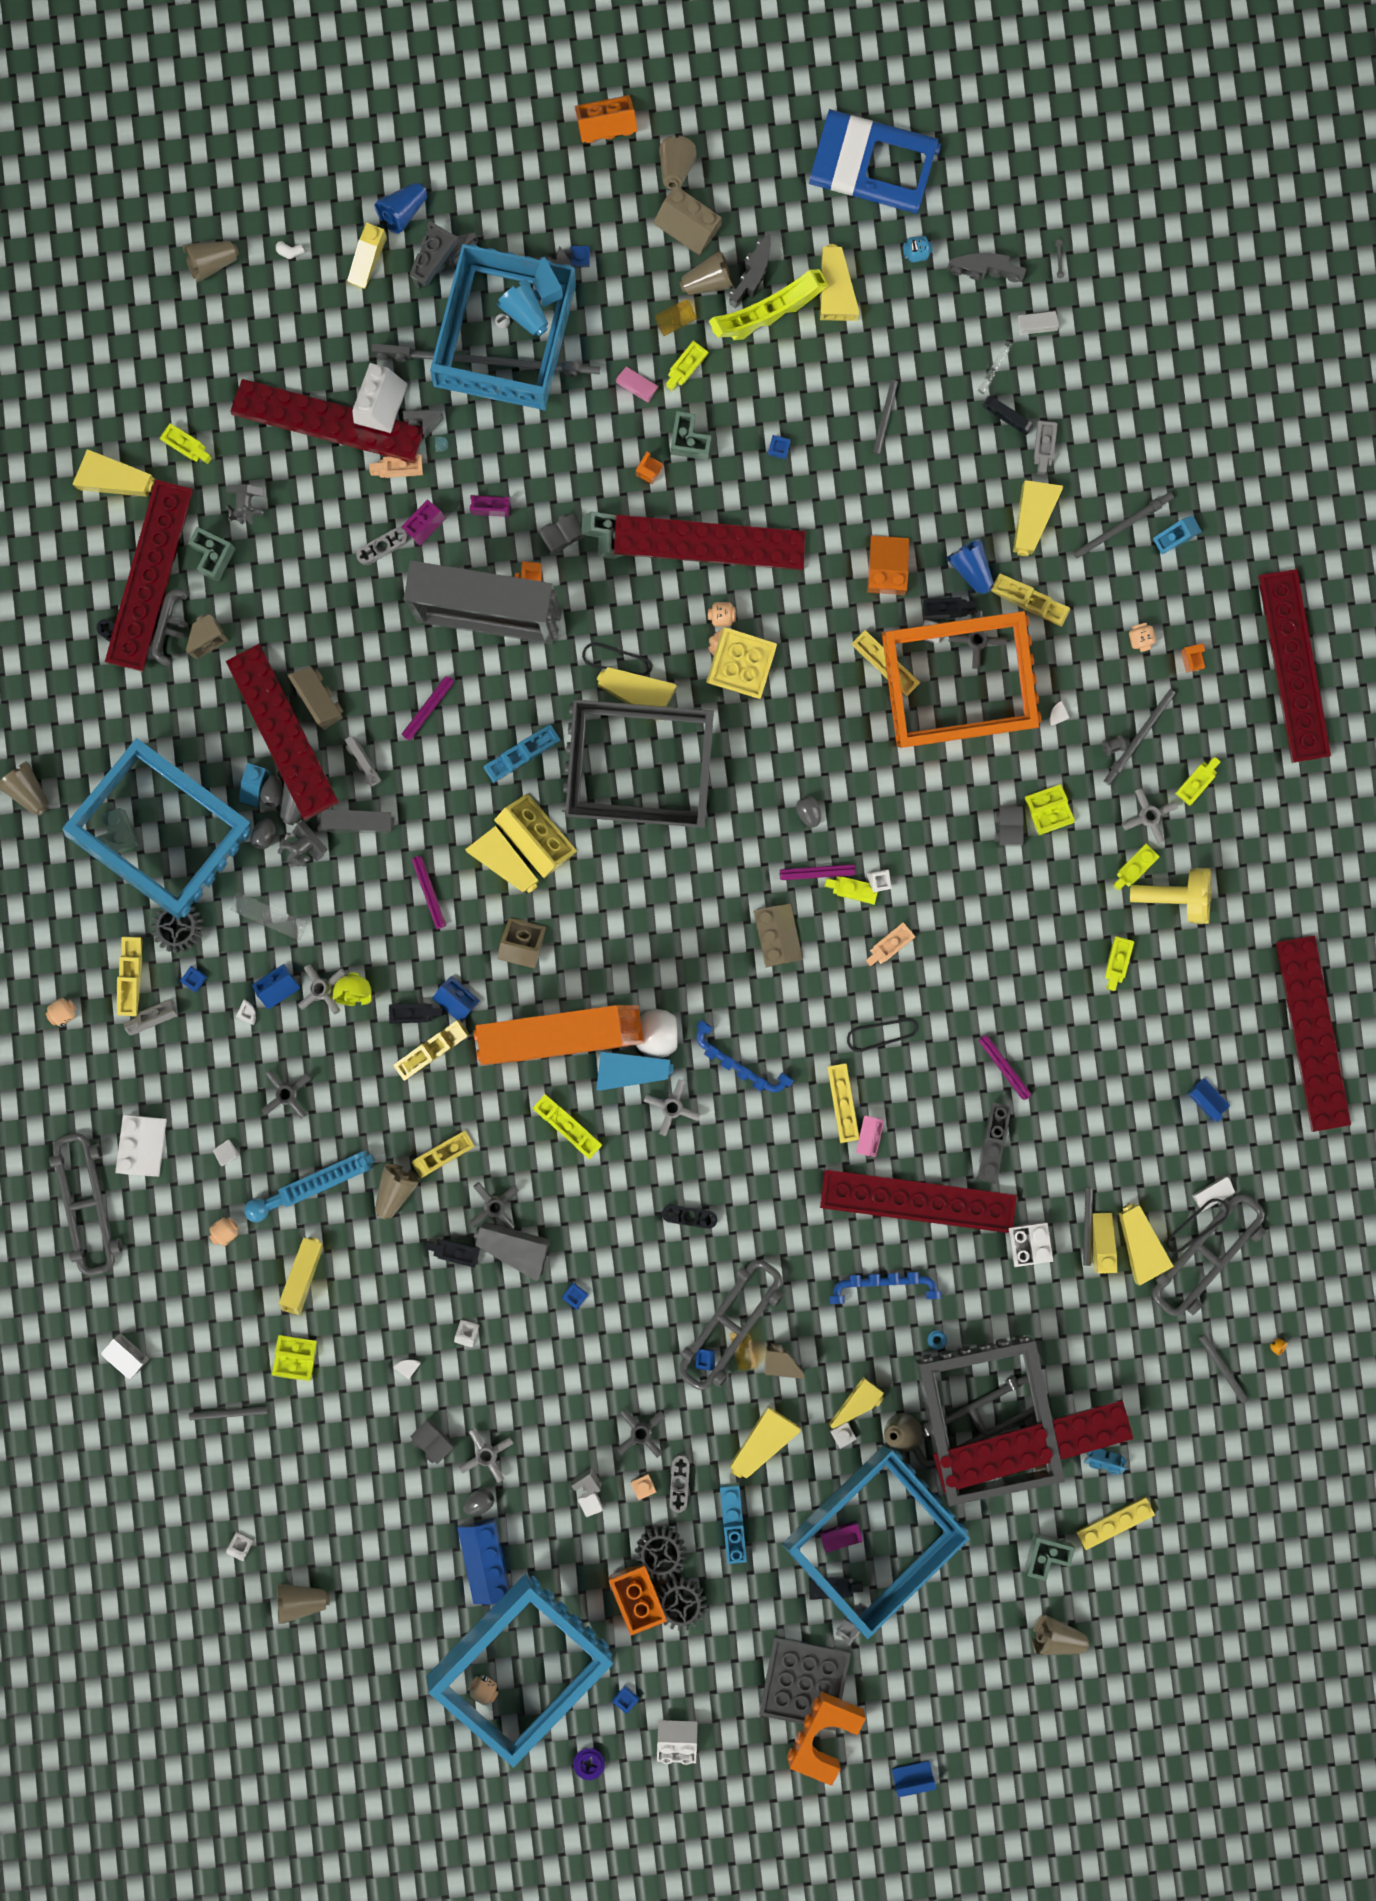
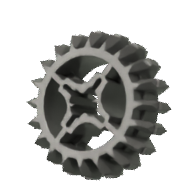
M191 906V910L187 914L191 925L185 924L183 917L178 920L174 916L171 922L164 923L170 913L162 908L163 912L156 911L159 917H153L152 920L157 922L156 924H151V928H156V931H153L151 934L153 936L158 935L154 941L156 943L161 942L160 948L166 947L168 952L173 949L174 953H178L180 948L182 952H186V946L189 949H193L191 942L194 944L199 943L195 938L196 936L202 938V934L198 933V930H204V927L198 926V924L203 922V919H196L200 913H193L195 907ZM178 924L186 928L178 929L177 932V930L170 928V926L174 927V925ZM163 930L171 932L172 938H174L173 943L166 938ZM186 931H191L189 936L184 941L180 942L183 933Z
M665 1526L662 1527V1532H659L658 1527H655V1533L648 1529V1537L642 1534L641 1538L643 1541H637V1545L640 1546L635 1548V1552L638 1553L635 1556V1560L640 1561L637 1566L645 1565L647 1571H649L650 1578L655 1574L657 1581L660 1579V1575H663L664 1580H667V1574L673 1578V1570L680 1573L681 1569L678 1565L681 1567L685 1566V1562L681 1559H687V1555L683 1553L687 1551V1547L681 1546L684 1544V1539L677 1541L680 1534L676 1533L672 1536V1528L666 1533ZM664 1539L659 1545L649 1544L653 1540ZM669 1542L675 1546L677 1557L672 1556V1553L668 1551ZM663 1547H664V1555H665V1556L662 1555V1557H659V1559H658V1561H657V1558H658V1556H657V1555H658V1552H657V1551L660 1552V1550H662ZM645 1550H648L654 1557L652 1565L645 1557ZM662 1562H672L668 1567L657 1568Z
M681 1576L680 1582H677L676 1577H673V1584L667 1580V1588L663 1585L660 1586V1590L663 1593H656L667 1618V1622L663 1624L666 1626L670 1622V1629H674L675 1625H678V1631H681L682 1626L685 1625V1629L689 1630L690 1623L695 1627V1620L701 1622L702 1618L700 1615L706 1614V1611L702 1609L707 1607V1603L703 1602L706 1599V1595L702 1594V1587L696 1589L698 1582H694L691 1585V1578L684 1582V1577ZM681 1589L688 1590L695 1597L683 1595ZM672 1591H675L674 1600L669 1601V1604H665L666 1597ZM678 1595L680 1597V1600H683V1602L685 1601L683 1611L682 1607H679V1605L677 1606ZM697 1603L695 1611L687 1617V1608ZM668 1610H670V1612H672V1611L678 1612V1613L680 1614L681 1618H677V1617L672 1616V1615L668 1612Z

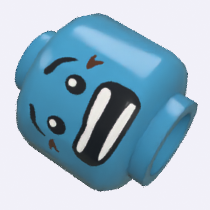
M923 235L908 238L907 242L903 245L905 258L911 263L926 261L929 258V253H932L931 241L928 242L927 238Z

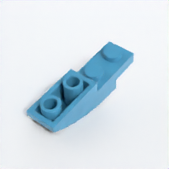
M739 1483L720 1484L727 1564L747 1562Z

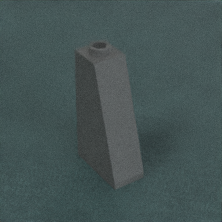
M326 809L317 814L316 832L389 833L394 828V817H391V812Z
M483 1222L480 1227H477L474 1238H477L476 1246L534 1281L539 1282L543 1275L550 1239L488 1222Z

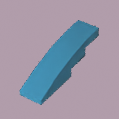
M550 724L520 741L518 745L502 753L500 757L487 763L483 768L492 782L495 783L561 740Z

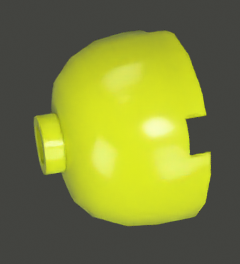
M350 972L335 983L333 1000L335 999V1002L348 1006H355V1002H361V1005H366L372 1001L371 986L364 977L359 976L358 973Z

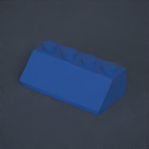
M496 1518L458 1526L473 1604H496L510 1590Z

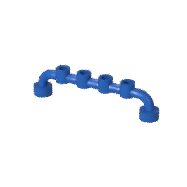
M700 1020L697 1024L699 1028L697 1042L700 1047L706 1050L704 1055L712 1060L715 1057L721 1060L720 1065L727 1070H730L732 1067L738 1071L736 1076L746 1081L749 1078L754 1082L752 1086L762 1092L763 1089H766L770 1092H779L786 1086L790 1087L794 1082L792 1078L781 1072L777 1078L780 1082L776 1085L770 1084L764 1078L724 1054L715 1046L707 1043L704 1035L705 1033L710 1034L713 1027L703 1020Z
M919 1272L907 1273V1277H900L899 1273L888 1274V1278H880V1274L869 1275V1279H861V1275L849 1276V1280H843L836 1284L833 1296H829V1303H845V1295L841 1296V1290L848 1287L926 1284L930 1291H926V1299H942V1293L937 1291V1286L933 1279L927 1276H919Z

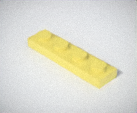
M864 630L851 645L888 680L884 648ZM898 662L901 691L907 697L920 682Z
M847 1064L828 1066L827 1070L840 1143L859 1140Z
M1144 1496L1077 1530L1076 1533L1084 1549L1088 1550L1155 1516L1147 1498Z

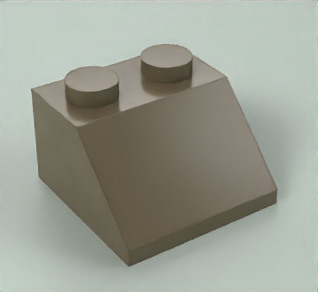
M210 614L198 617L196 619L197 622L192 625L186 651L195 660L229 641L218 621Z
M509 918L500 942L498 959L535 968L546 927Z
M773 1343L771 1347L766 1346L765 1375L804 1379L802 1368L786 1348H783L781 1344Z

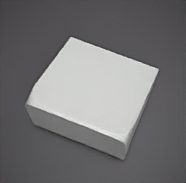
M884 869L867 873L873 892L892 889L889 870Z
M229 1139L213 1150L221 1167L239 1156V1153Z
M460 1320L454 1342L473 1347L479 1325Z
M596 1492L586 1498L578 1499L586 1517L599 1513L604 1509Z
M236 1532L226 1553L244 1561L254 1540Z

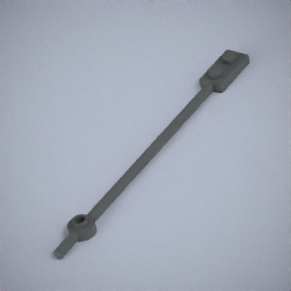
M372 344L371 350L373 356L379 360L392 358L398 362H406V360H412V358L433 360L435 353L411 350L410 347L383 344ZM454 354L452 360L455 362L540 369L542 361ZM572 361L557 363L555 371H562L567 377H576L580 373L600 375V367L581 365Z

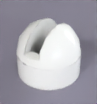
M498 314L495 318V324L500 329H506L510 325V318L507 314Z

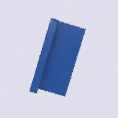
M282 964L252 984L257 997L268 1009L300 989L285 964Z
M452 976L440 986L432 998L456 1020H460L461 1023L480 1002L478 998Z
M1205 1078L1201 1079L1187 1092L1213 1122H1218L1223 1117L1222 1114L1230 1107L1226 1100Z
M929 1760L892 1768L898 1798L936 1790Z

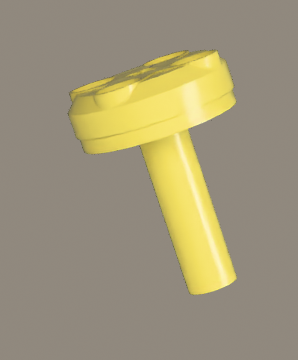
M1191 868L1188 887L1131 885L1130 902L1187 904L1189 923L1209 924L1212 897L1211 868Z

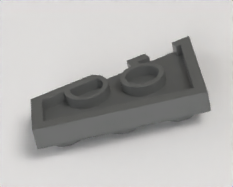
M431 221L428 222L427 234L423 236L421 242L423 244L420 253L417 254L410 272V276L426 287L460 242L457 236Z

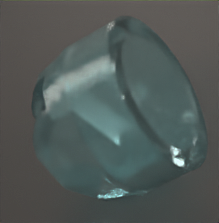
M436 437L435 452H445L449 446L447 439Z

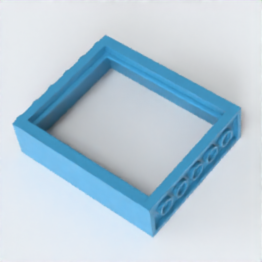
M462 244L430 368L433 386L546 410L576 288L575 268L568 264L559 265L547 260L562 287L563 298L557 300L537 385L452 368L451 364L475 272L517 281L526 279L529 283L533 284L540 260L530 256H517L511 252H498L492 248H479L474 244Z
M138 738L133 741L62 828L67 838L178 920L182 916L184 918L187 916L193 901H199L205 886L209 887L214 882L216 872H221L226 867L228 857H233L239 850L240 842H245L251 835L250 822ZM138 759H141L232 827L178 897L174 896L82 828Z
M884 1446L782 1543L783 1547L867 1639L970 1539L966 1534L968 1530L961 1523L953 1520L955 1518L954 1514L948 1508L940 1505L942 1503L940 1498L927 1490L929 1486L922 1479L914 1476L916 1472L909 1464L907 1465L901 1461L903 1459L901 1454L891 1447L888 1449ZM887 1466L945 1532L858 1617L799 1549L876 1474Z
M526 1573L426 1676L428 1693L513 1768L614 1664L611 1657L612 1653L608 1649L610 1647L608 1643L602 1638L599 1640L592 1628L582 1625V1620L575 1613L571 1615L567 1611V1606L562 1601L558 1603L550 1590L547 1588L544 1590L534 1576L529 1577ZM531 1602L588 1653L593 1660L531 1725L512 1742L449 1685Z

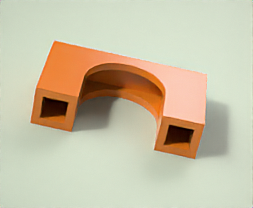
M821 1692L819 1697H816L813 1701L810 1715L807 1714L805 1717L802 1731H799L796 1735L794 1747L788 1751L787 1760L789 1768L832 1786L840 1771L839 1761L837 1758L816 1750L812 1745L813 1738L820 1730L827 1727H838L858 1735L866 1720L864 1709Z

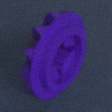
M585 1748L579 1751L573 1762L576 1774L584 1780L598 1778L605 1766V1760L601 1752H598L595 1748ZM592 1757V1763L595 1765H591L588 1771H586L587 1767L584 1761H588Z

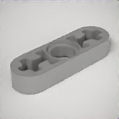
M395 528L359 548L356 557L362 565H370L404 546L408 541V536L402 528ZM397 533H399V535H403L401 537L402 541L400 542L398 540H394L396 538ZM389 537H390L391 541L394 540V541L392 542L394 546H392V547H391L390 542H389L388 539H387V538H389ZM380 542L387 543V549L383 552L377 550V545ZM373 547L374 551L378 555L375 556L374 553L369 554L370 552H372L370 548ZM363 552L369 554L368 560H365L364 558L361 559V557H363Z
M683 1454L676 1455L672 1461L670 1508L676 1513L683 1512L687 1507L690 1462L688 1457ZM679 1459H683V1462L686 1463L682 1468V1473L686 1472V1475H674V1472L678 1473L679 1466L675 1465V1462H679ZM677 1478H682L685 1481V1486L681 1489L674 1486V1481ZM673 1491L676 1493L685 1492V1495L681 1494V1502H684V1504H681L680 1508L673 1504L677 1500V1494H673Z

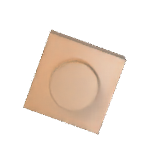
M649 1473L631 1481L638 1500L656 1493Z

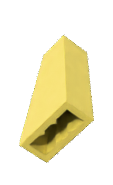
M834 244L823 246L821 273L828 287L821 292L820 320L858 321L859 308L842 247H837Z
M87 449L73 485L81 491L148 497L149 493L153 490L155 479L151 474Z
M1024 481L1013 552H1017V555L1029 556V554L1032 555L1061 494L1062 485Z
M607 667L605 671L602 670L597 677L599 681L598 687L629 704L667 706L677 689V686L673 683Z
M496 826L465 849L468 854L521 892L531 893L538 887V879Z
M1130 1203L1122 1208L1123 1211L1119 1213L1133 1278L1136 1284L1142 1285L1174 1266L1140 1205Z
M303 1237L278 1303L281 1310L298 1316L301 1315L323 1249L319 1239Z
M767 1406L730 1463L731 1472L739 1478L742 1476L748 1478L799 1434L801 1427Z

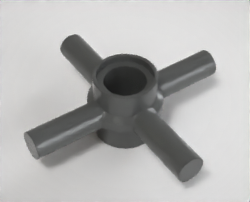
M977 611L975 618L983 617V611ZM984 631L969 633V635L949 636L948 642L968 643L969 647L973 649L972 669H980L981 650L987 644L1006 646L1007 638L987 637ZM973 636H980L982 643H974Z
M272 1070L265 1073L277 1090L276 1098L261 1109L264 1115L270 1113L280 1104H289L301 1119L304 1118L307 1113L295 1100L297 1097L296 1091L311 1080V1077L306 1073L290 1085L283 1084ZM284 1089H288L291 1093L290 1098L287 1100L282 1097Z
M480 1182L476 1183L473 1187L485 1201L484 1210L469 1221V1223L476 1227L485 1218L491 1216L498 1217L507 1228L513 1229L515 1225L504 1213V1203L519 1191L518 1188L513 1185L498 1197L490 1196ZM492 1203H499L497 1209L490 1210V1205Z
M624 1408L619 1414L630 1425L631 1437L616 1449L618 1453L622 1455L635 1443H645L657 1458L661 1456L663 1452L651 1439V1429L666 1417L663 1412L660 1411L647 1423H637ZM642 1428L647 1434L645 1437L640 1438L636 1435V1430Z

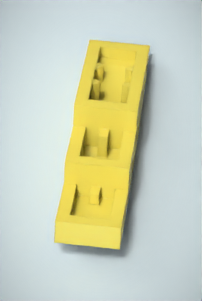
M1002 574L998 575L991 589V592L1061 627L1070 612L1069 607L1053 601L1051 597L1035 591L1033 587Z
M122 937L119 977H117V1015L137 1016L143 937Z
M457 1020L427 1042L421 1044L393 1066L405 1081L470 1036L461 1021Z

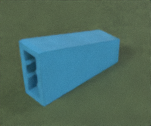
M601 1052L596 1090L601 1091L666 1080L668 1075L672 1076L674 1064H670V1060Z

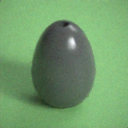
M270 775L262 785L260 796L263 804L266 806L276 807L282 802L284 788L279 776Z
M811 796L798 800L796 811L800 819L811 828L817 827L821 821V812L817 801Z
M263 818L253 828L251 843L254 847L267 849L272 844L275 837V825L272 819Z
M479 1489L467 1498L463 1510L467 1515L471 1516L483 1514L493 1506L494 1496L488 1489Z

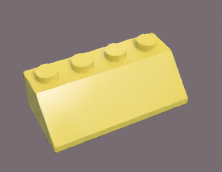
M528 793L505 807L494 819L543 878L554 872L577 852Z

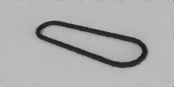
M599 643L588 644L582 652L584 662L591 667L607 669L605 666L591 664L585 658V652L590 646H599L644 660L649 664V670L644 674L626 670L621 671L641 676H647L652 671V664L649 659Z
M902 1019L856 1027L848 1033L847 1044L853 1051H867L914 1036L918 1030L917 1024L912 1019ZM908 1021L912 1022L915 1026L914 1032L910 1035L863 1049H856L850 1044V1036L856 1030Z
M1220 1199L1207 1201L1168 1237L1167 1247L1169 1250L1175 1253L1183 1251L1224 1222L1229 1214L1227 1204ZM1217 1201L1225 1206L1226 1214L1223 1219L1181 1249L1175 1250L1171 1248V1238L1207 1205Z

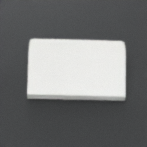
M1056 311L1018 316L1020 335L1058 331L1059 329Z
M1223 1176L1192 1194L1198 1207L1201 1208L1207 1201L1211 1199L1223 1200L1234 1194L1235 1191L1228 1176ZM1216 1201L1210 1203L1201 1212L1217 1204L1218 1202Z

